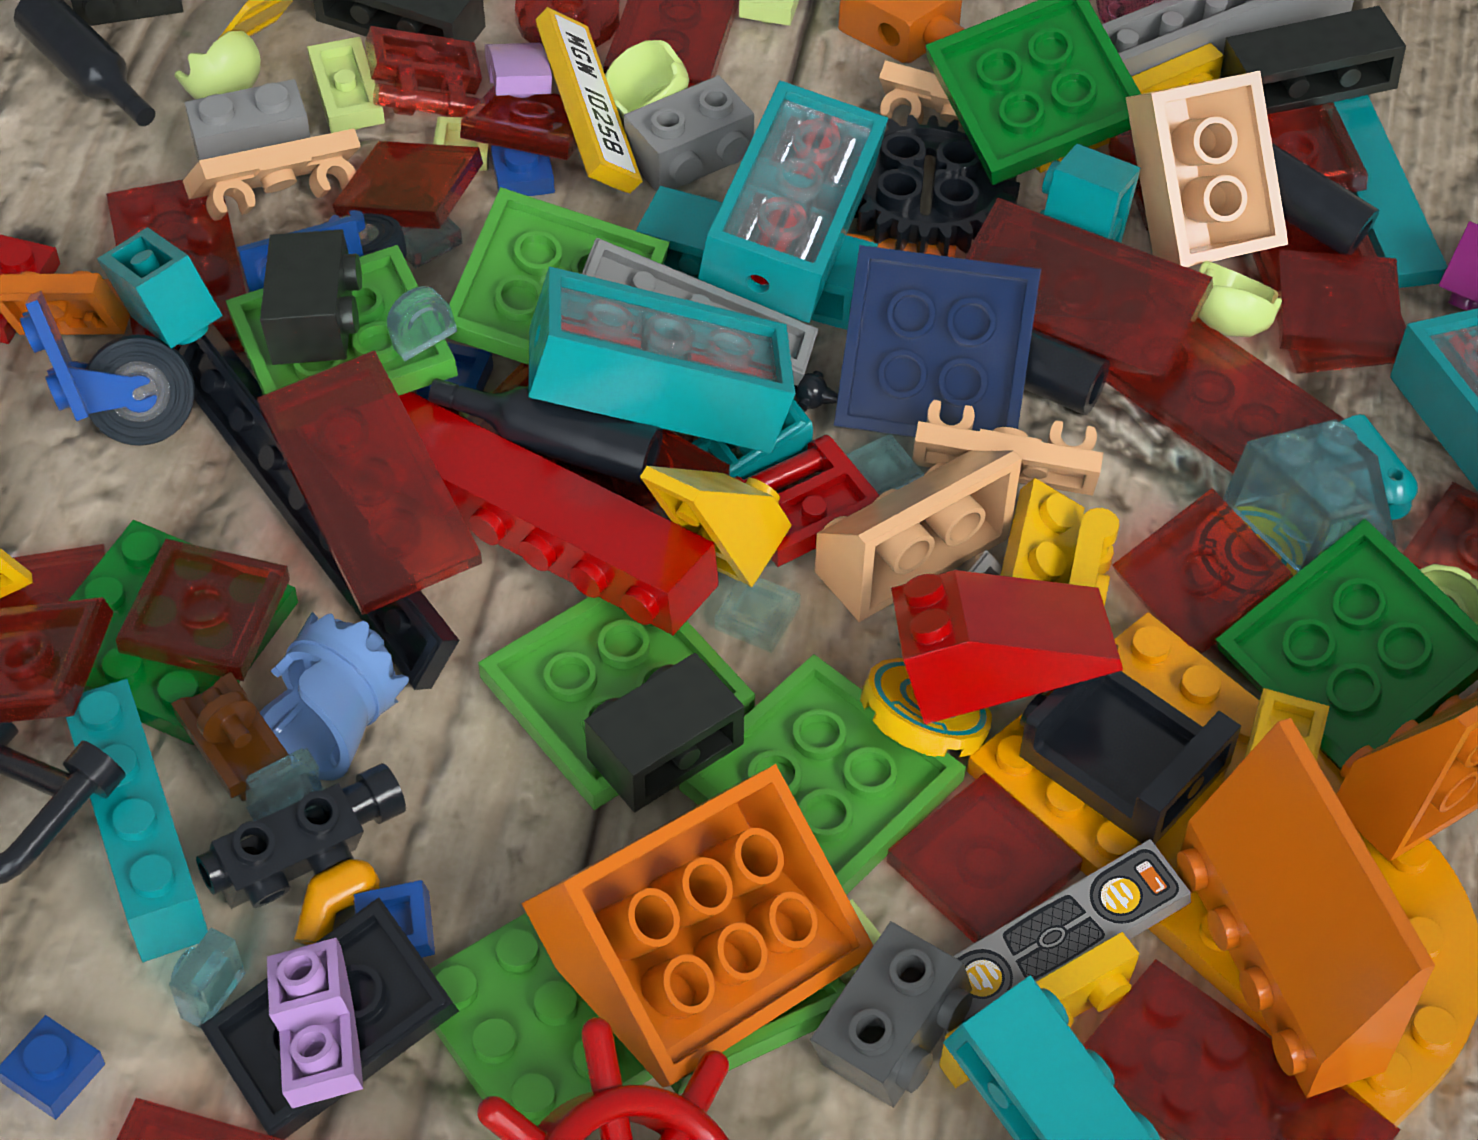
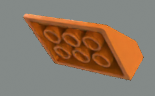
M1478 688L1464 699L1459 695L1450 697L1439 706L1432 717L1420 724L1415 720L1406 722L1394 732L1388 742L1376 749H1373L1370 745L1360 748L1341 768L1340 775L1344 780L1336 796L1354 827L1389 862L1478 809Z
M1291 718L1278 721L1192 816L1188 822L1182 847L1177 853L1176 859L1183 883L1190 892L1197 891L1208 912V926L1215 944L1221 951H1229L1240 972L1239 982L1246 1003L1252 1011L1256 1013L1261 1012L1273 1034V1050L1280 1067L1287 1075L1295 1076L1306 1098L1386 1071L1435 964Z
M776 764L733 785L521 903L556 970L591 1009L611 1025L612 1032L662 1088L671 1086L693 1072L706 1052L712 1050L724 1052L862 963L873 947L868 934Z

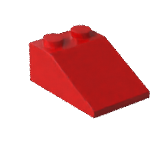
M953 570L938 575L922 574L912 578L906 584L891 588L903 661L925 725L1123 670L1103 600L1097 587Z

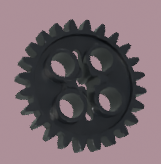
M908 115L906 126H900L896 121L889 118L875 168L854 218H857L856 231L861 233L874 229V242L878 244L888 238L895 239V250L903 251L908 243L916 244L917 253L926 254L928 245H936L941 256L948 257L949 246L956 245L962 252L967 254L970 253L972 239L979 244L987 246L990 243L991 233L999 235L1004 233L1006 221H1012L1014 218L1020 182L1016 181L1017 176L992 185L966 133L958 131L959 120L954 119L947 127L939 126L935 115L930 116L927 125L919 124L913 115ZM931 155L935 158L930 214L923 215L920 213L924 178L923 169L925 156Z

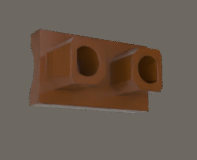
M231 672L220 677L205 692L193 697L180 698L171 703L174 715L231 799L239 796L241 801H250L275 787L278 782L276 774L292 766L288 752Z

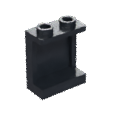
M1119 671L1057 688L1050 695L1044 692L1039 693L1029 703L1020 720V725L1024 727L1019 756L1143 844L1151 839L1156 844L1229 766L1241 725L1221 711H1218L1202 727L1131 677Z

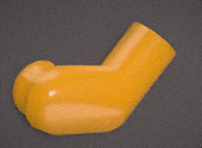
M348 859L314 875L307 885L294 941L304 945L316 943L333 930L338 912L355 905L354 894L379 889L380 880L374 868L366 861Z

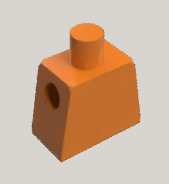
M840 0L838 29L902 63H911L926 53L925 45L964 30L960 26L962 0Z

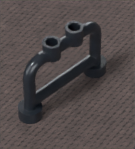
M0 712V774L50 795L52 798L4 852L0 853V884L7 883L22 874L36 861L93 793L107 799L126 777L123 769L110 756L84 740L64 760L63 766L68 772L7 747L19 731L2 712Z

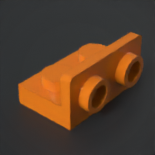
M76 271L71 274L22 272L20 274L0 275V312L19 335H25L20 322V318L23 317L22 313L28 311L25 304L31 294L39 291L43 292L61 335L125 334L130 314L109 279H103L99 273Z

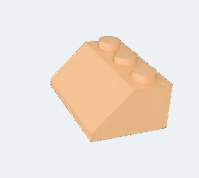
M1260 71L1126 97L1137 166L1141 167L1139 178L1155 268H1185L1202 264L1203 261L1212 262L1288 245Z
M1014 450L968 451L948 463L940 462L934 465L924 476L898 490L890 489L882 493L872 504L848 517L841 516L832 520L822 531L817 533L815 573L857 621H863L893 604L892 587L906 584L912 578L922 574L938 575L952 571L985 550L988 551L1009 539L1022 458Z

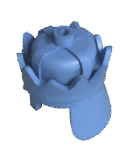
M312 612L297 638L288 647L286 655L270 671L276 677L282 675L287 690L267 704L259 713L288 752L292 764L290 768L311 778L326 781L337 780L347 773L360 745L366 726L374 723L382 713L399 702L396 697L407 685L409 678L402 674H395L392 657L384 646V640L375 631L369 629L367 622L361 621L356 624L343 622L342 620L335 619L331 613L318 620V617Z

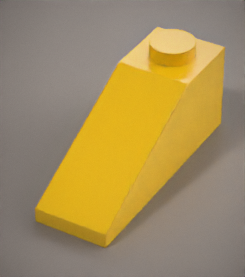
M646 466L640 475V478L672 522L714 542L717 571L750 587H753L792 526L778 504L780 500L779 494L770 486L757 479L748 478L746 483H743L724 473Z

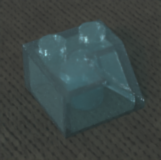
M1334 419L1247 442L1222 500L1297 572L1364 518L1394 546L1396 545L1378 456L1358 439L1356 433L1351 428Z

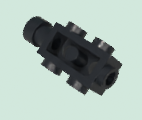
M384 763L378 764L357 774L356 783L342 789L340 784L337 783L322 791L310 792L300 801L257 821L245 822L237 830L212 841L209 851L196 856L199 872L213 895L222 891L231 909L249 900L253 908L264 906L290 891L289 881L312 870L316 875L344 860L354 859L351 852L356 850L364 833L361 825L372 820L377 824H381L406 811L404 795L390 768ZM311 806H316V807H314V808H311V809L305 811L307 808H309V807H311ZM253 835V836H251V837H249V838H247V839L241 841L244 837Z

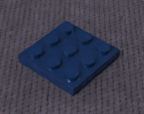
M860 245L834 426L915 438L918 421H927L930 404L933 400L941 401L939 417L947 425L960 423L965 405L973 406L975 413L972 428L974 431H980V429L993 431L999 427L1018 429L1041 269Z

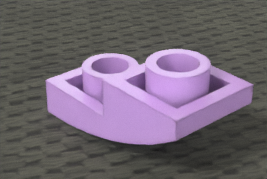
M541 43L485 44V58L490 83H494L496 96L510 95L517 98H526L534 94H551L552 73L545 49Z
M337 938L267 956L269 1016L279 1030L282 1093L291 1108L362 1090L363 1078L356 1020L342 948Z

